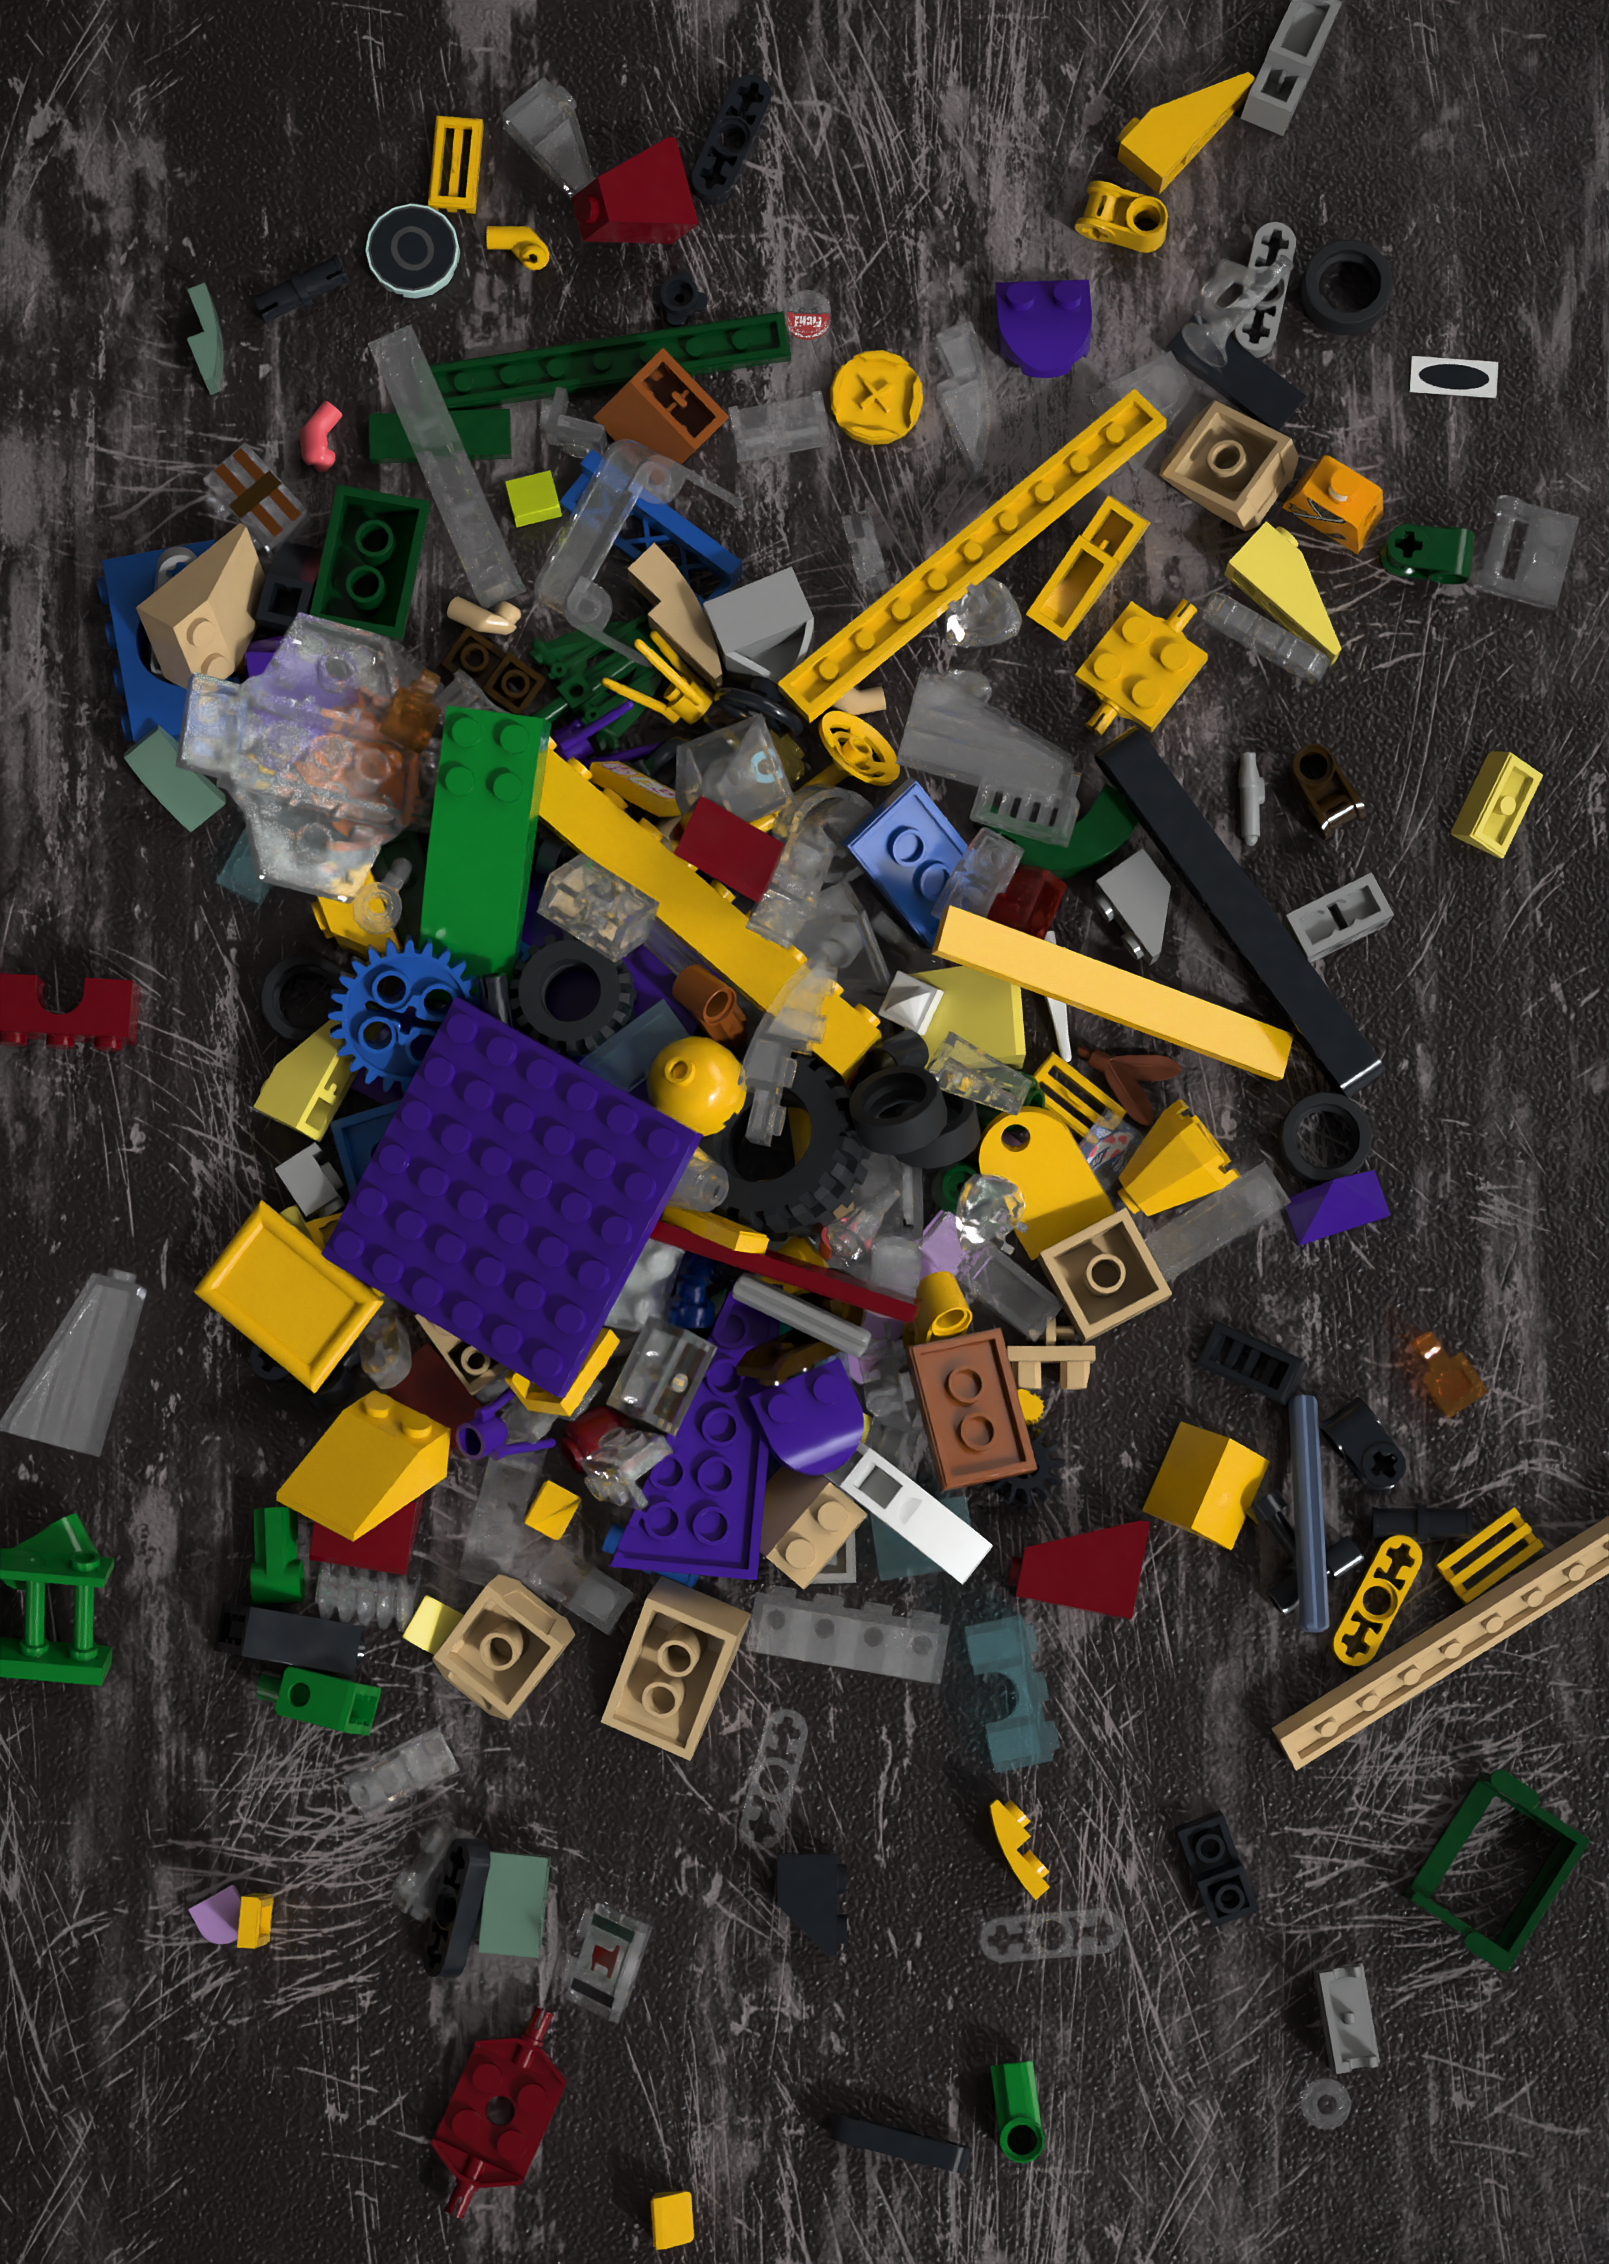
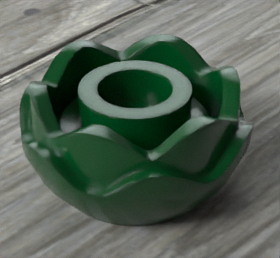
M963 1158L948 1166L939 1167L933 1176L932 1199L939 1209L953 1218L965 1219L976 1214L974 1204L978 1197H991V1191L982 1177L979 1164L971 1159ZM963 1183L966 1185V1190L960 1193L957 1190V1185ZM983 1198L978 1202V1206L984 1202L989 1203L990 1200Z

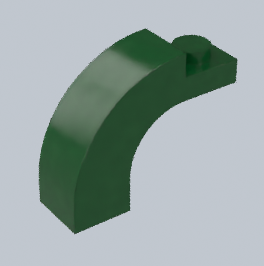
M1105 783L1085 817L1068 828L1057 831L1038 830L1020 822L985 801L974 818L973 828L979 830L977 836L986 844L1002 850L1004 845L1011 849L1006 858V868L1025 876L1053 880L1077 877L1101 867L1126 846L1140 823L1116 790Z

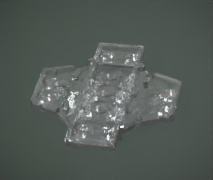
M298 612L263 674L253 675L242 684L197 672L191 675L188 679L175 767L217 778L216 787L227 789L236 804L243 810L256 880L350 904L356 898L381 850V845L394 839L405 829L430 835L442 740L423 735L416 721L413 719L408 722L399 711L397 697L401 692L390 637Z

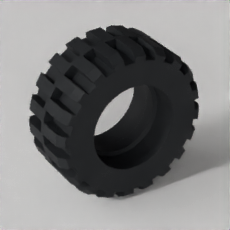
M761 1047L748 1050V1058L742 1061L734 1055L746 1073L748 1089L744 1106L738 1115L734 1112L730 1119L723 1123L726 1127L721 1131L702 1137L682 1175L685 1183L695 1192L694 1196L710 1212L765 1234L771 1242L786 1241L788 1239V1232H792L799 1239L812 1235V1225L820 1222L824 1227H827L837 1219L833 1212L841 1204L848 1209L856 1198L851 1192L854 1184L863 1185L868 1170L861 1162L862 1159L868 1160L871 1157V1150L862 1145L849 1112L852 1092L827 1066H823L815 1057L804 1052L796 1055L790 1048L775 1047L772 1055H770ZM787 1107L804 1109L810 1116L811 1137L807 1150L798 1164L785 1175L771 1181L749 1182L744 1180L740 1176L738 1169V1151L749 1127L761 1116L776 1109Z

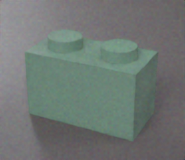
M490 1851L491 1862L484 1889L483 1909L478 1913L472 1940L479 1941L478 1952L538 1958L541 1956L551 1856Z

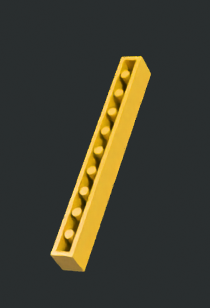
M549 737L538 820L561 840L566 841L569 847L845 1083L863 1063L869 1049L882 1042L881 1032L876 1028L880 1024V1020L861 1003H858L855 1008L850 1006L840 997L844 990L834 979L825 972H822L818 977L815 976L804 966L808 959L800 950L787 940L780 946L768 935L772 928L758 914L749 910L744 915L731 904L736 897L716 879H713L710 884L695 873L698 870L697 867L674 855L660 843L664 836L653 824L643 817L637 823L624 812L628 805L619 795L609 787H606L601 792L589 782L593 775L577 759L571 756L566 762L553 750L557 747V744Z

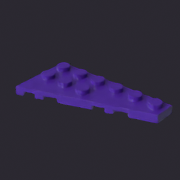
M737 1280L732 1281L705 1344L713 1347L696 1380L700 1384L692 1400L687 1399L672 1433L666 1432L608 1567L757 1580L769 1446L748 1399L755 1394L774 1387V1385H761L757 1383V1378L737 1375L736 1365L748 1350L779 1336L780 1321L732 1297V1290ZM771 1284L783 1290V1285Z

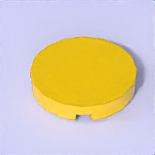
M884 350L864 351L854 356L845 365L843 364L835 373L830 387L831 413L838 427L853 440L868 445L889 444L904 437L917 423L923 406L922 383L917 373L915 374L909 363L901 356Z

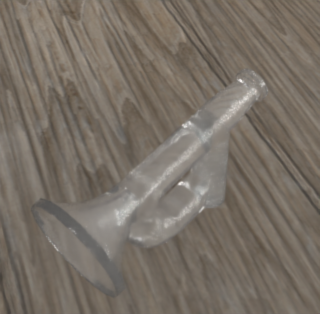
M1281 254L1277 257L1275 263L1264 272H1260L1223 258L1218 265L1216 274L1205 284L1198 295L1197 307L1201 316L1209 323L1196 324L1190 322L1182 329L1183 338L1192 352L1211 367H1224L1228 360L1226 342L1230 333L1280 282L1286 272L1293 269L1291 260ZM1234 282L1248 287L1230 306L1224 308L1216 304L1218 298Z

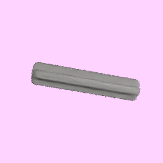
M743 1273L735 1282L732 1290V1297L854 1357H860L866 1351L871 1338L869 1331L751 1274Z

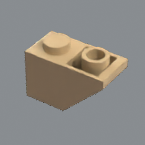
M419 1314L415 1315L418 1322L471 1396L509 1369Z

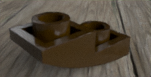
M469 626L464 629L439 664L441 668L503 710L515 715H522L547 681L546 678L510 652H503Z

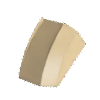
M1214 400L1201 410L1186 427L1163 459L1159 476L1207 510L1236 527L1248 531L1261 525L1262 519L1286 485L1293 481L1299 455L1290 437Z
M498 1574L485 1586L432 1660L444 1679L485 1712L509 1721L568 1646L575 1633L566 1617L558 1614L523 1586L520 1580Z

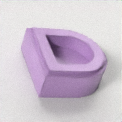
M235 1885L227 1887L188 1909L200 1933L208 1941L215 1944H227L238 1939L241 1897Z

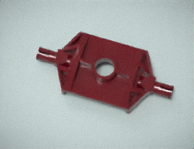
M534 2006V2011L524 2032H521L520 2036L478 2039L474 2044V2049L437 2132L430 2143L456 2177L455 2182L457 2184L444 2209L450 2215L454 2212L460 2197H462L455 2217L464 2219L474 2192H478L479 2188L522 2185L568 2082L565 2075L542 2047L544 2044L542 2039L552 2017H554V2013L546 2010L537 2028L536 2025L544 2008ZM496 2096L507 2097L514 2105V2117L507 2124H496L487 2115V2105Z

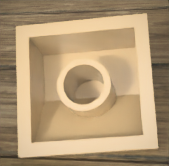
M781 1466L765 1486L760 1553L805 1590L865 1520L868 1514L824 1476H807L806 1474Z

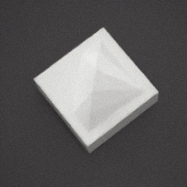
M898 970L878 1015L909 1030H913L920 1035H925L944 991Z

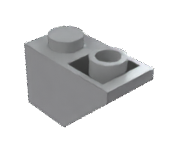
M1142 848L1096 880L1093 891L1097 896L1093 898V902L1108 922L1115 919L1125 934L1121 936V940L1129 953L1136 960L1143 957L1150 966L1158 960L1161 953L1171 885Z

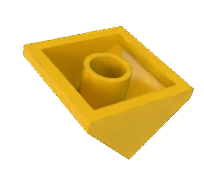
M1180 1422L1142 1511L1231 1551L1247 1516L1245 1510L1251 1507L1270 1461L1231 1438Z

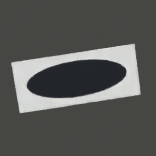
M1412 356L1410 392L1496 398L1498 362Z

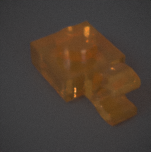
M423 668L418 680L413 679L408 690L400 686L391 698L378 732L420 755L428 747L442 709L430 703L441 677Z
M1431 1331L1423 1333L1410 1342L1418 1357L1430 1369L1429 1372L1418 1379L1445 1419L1451 1418L1489 1392L1463 1352H1457L1449 1358Z

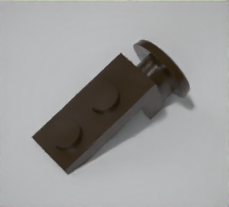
M827 1268V1269H830V1270H833V1271H836V1272H839V1273H842V1274H845V1275L854 1277V1276L851 1275L849 1272H847V1271H845V1270H843V1269H840V1268ZM805 1289L792 1293V1295L859 1327L865 1321L866 1309ZM792 1327V1330L748 1350L736 1365L737 1375L757 1378V1383L761 1385H780L787 1381V1377L797 1372L810 1371L815 1368V1363L842 1350Z

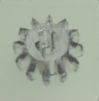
M890 1235L889 1237L877 1236L869 1244L868 1253L865 1254L862 1280L916 1297L921 1271V1253L917 1242L895 1235ZM867 1310V1313L876 1314L877 1317L892 1319L890 1317Z

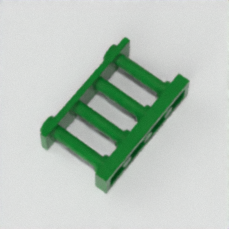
M0 1548V1579L25 1581L24 1638L0 1637V1677L96 1686L103 1685L112 1664V1647L100 1646L93 1642L94 1587H105L114 1568V1558L100 1557L97 1553L91 1551L63 1554ZM45 1583L74 1585L73 1642L71 1643L49 1641L44 1637Z

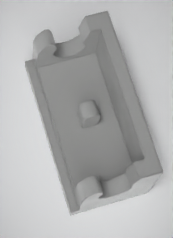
M1363 1963L1313 1970L1330 2070L1336 2074L1351 2072L1354 2068H1374L1379 2066L1380 2059Z

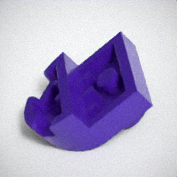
M1089 279L996 282L997 346L1004 361L1009 358L1021 366V371L1024 375L1036 378H1053L1069 373L1072 364L1082 356L1087 357L1090 350L1092 327Z
M840 1358L787 1380L783 1384L755 1394L748 1399L768 1442L770 1453L782 1466L795 1472L806 1474L807 1476H819L833 1472L851 1458L861 1441L864 1429L863 1410Z

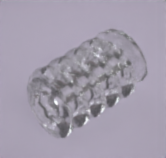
M321 1562L315 1604H318L320 1617L324 1620H329L336 1608H338L340 1622L349 1623L355 1611H357L358 1621L362 1626H368L376 1614L379 1628L387 1629L393 1618L396 1617L398 1631L405 1632L417 1611L421 1573H419L413 1585H409L406 1575L398 1574L394 1582H390L387 1572L378 1571L375 1578L371 1579L369 1578L368 1569L359 1568L355 1576L350 1575L349 1566L340 1565L336 1573H333L330 1570L329 1563Z

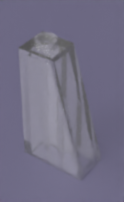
M923 667L920 671L895 764L1062 810L1065 798L1075 799L1082 772L1073 770L1076 757L936 670Z
M112 1268L108 1269L107 1276L92 1273L1 1418L0 1431L100 1458L147 1293V1289L135 1284L137 1275Z

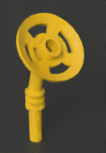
M842 711L828 712L820 720L818 729L822 743L833 757L834 763L794 793L789 791L783 793L784 799L778 796L774 799L775 804L767 803L765 811L747 822L763 832H767L775 826L781 829L785 826L784 821L791 823L794 820L793 815L797 818L801 817L804 808L848 776H855L873 785H889L895 781L900 773L898 758L887 740L864 720ZM841 728L848 732L839 731L832 734L830 729ZM872 749L877 754L881 762H875L873 760Z

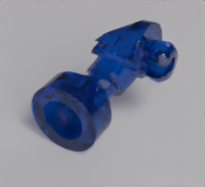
M682 1249L679 1251L676 1259L680 1270L679 1277L682 1279V1282L679 1281L677 1283L676 1295L666 1301L664 1322L672 1326L684 1328L711 1327L714 1325L715 1304L705 1296L706 1290H704V1287L711 1286L713 1282L721 1280L720 1262Z

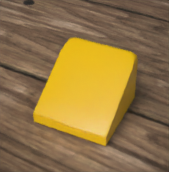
M690 2192L655 2193L651 2199L653 2245L656 2247V2250L691 2242L694 2238Z

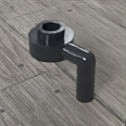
M360 1335L316 1393H313L303 1383L301 1384L302 1392L313 1407L318 1409L334 1408L341 1405L348 1398L349 1392L353 1387V1378L350 1373L368 1352V1347Z

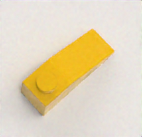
M1246 72L1152 108L1141 121L1134 117L1124 127L1118 137V140L1121 142L1117 160L1160 195L1247 100L1255 77Z

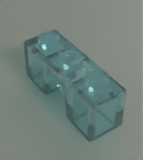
M1022 1615L963 1627L972 1675L990 1672L1002 1674L1013 1683L1017 1694L1016 1705L1009 1716L1000 1721L983 1724L993 1772L998 1773L1053 1761L1051 1750L1060 1749L1054 1720L1045 1721L1041 1702L1049 1700L1044 1672L1034 1673L1030 1653L1039 1652L1033 1623L1024 1624Z

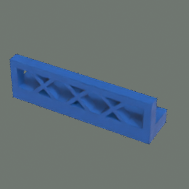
M593 449L580 463L582 474L559 501L560 507L634 562L643 554L636 547L646 546L647 550L654 542L656 545L672 543L680 549L682 565L676 567L683 574L689 586L688 573L709 571L720 579V584L707 600L694 592L703 612L704 602L728 593L743 574L742 561ZM591 483L606 494L608 510L587 512L576 504L575 501ZM612 499L623 508L613 509ZM634 515L643 522L645 537L624 540L616 534L614 518ZM609 518L610 528L599 520ZM649 527L660 534V536L650 537ZM686 555L697 563L687 565Z

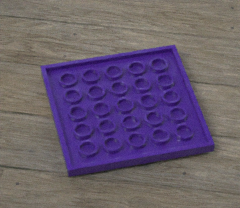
M455 997L331 1234L322 1255L326 1260L556 1397L565 1398L703 1134L466 1000Z

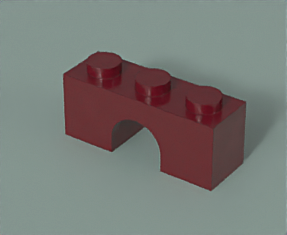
M0 973V1045L23 1047L27 1046V1039L46 1040L45 1046L50 1048L74 1049L75 1042L94 1043L93 1049L110 1052L122 1051L123 1044L136 1045L141 988L133 980L85 978L84 994L80 1004L69 1013L53 1014L48 1012L45 1006L46 983L37 975Z

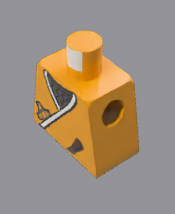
M1324 454L1306 469L1282 508L1358 555L1384 515L1383 490L1336 459Z

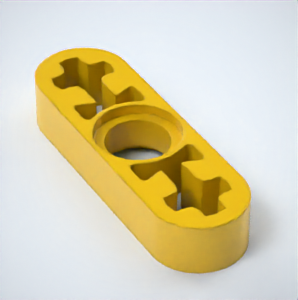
M1396 1535L1385 1539L1378 1546L1331 1638L1332 1653L1342 1664L1361 1666L1371 1661L1375 1656L1422 1564L1421 1548L1412 1538L1405 1535ZM1402 1544L1408 1548L1405 1556L1411 1560V1564L1409 1567L1400 1566L1396 1570L1392 1579L1402 1581L1399 1590H1397L1391 1582L1381 1578H1374V1573L1377 1568L1382 1574L1387 1573L1392 1564V1559L1386 1555L1389 1548L1396 1550ZM1370 1587H1381L1389 1594L1390 1606L1382 1615L1369 1613L1363 1605L1364 1593ZM1354 1612H1356L1363 1620L1377 1623L1380 1626L1376 1633L1371 1628H1366L1361 1638L1362 1644L1367 1646L1364 1654L1356 1652L1352 1657H1348L1345 1654L1347 1645L1341 1641L1344 1634L1353 1636L1358 1630L1361 1623L1351 1620Z

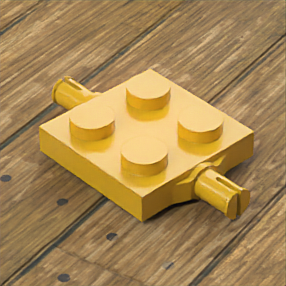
M1181 599L1168 619L1164 620L1163 618L1154 617L1132 601L1129 603L1075 674V680L1092 691L1102 704L1085 724L1091 732L1095 729V735L1101 737L1116 716L1133 720L1150 733L1158 726L1208 660V654L1187 640L1182 632L1192 616L1197 613V609L1193 604L1190 603L1188 606V601Z

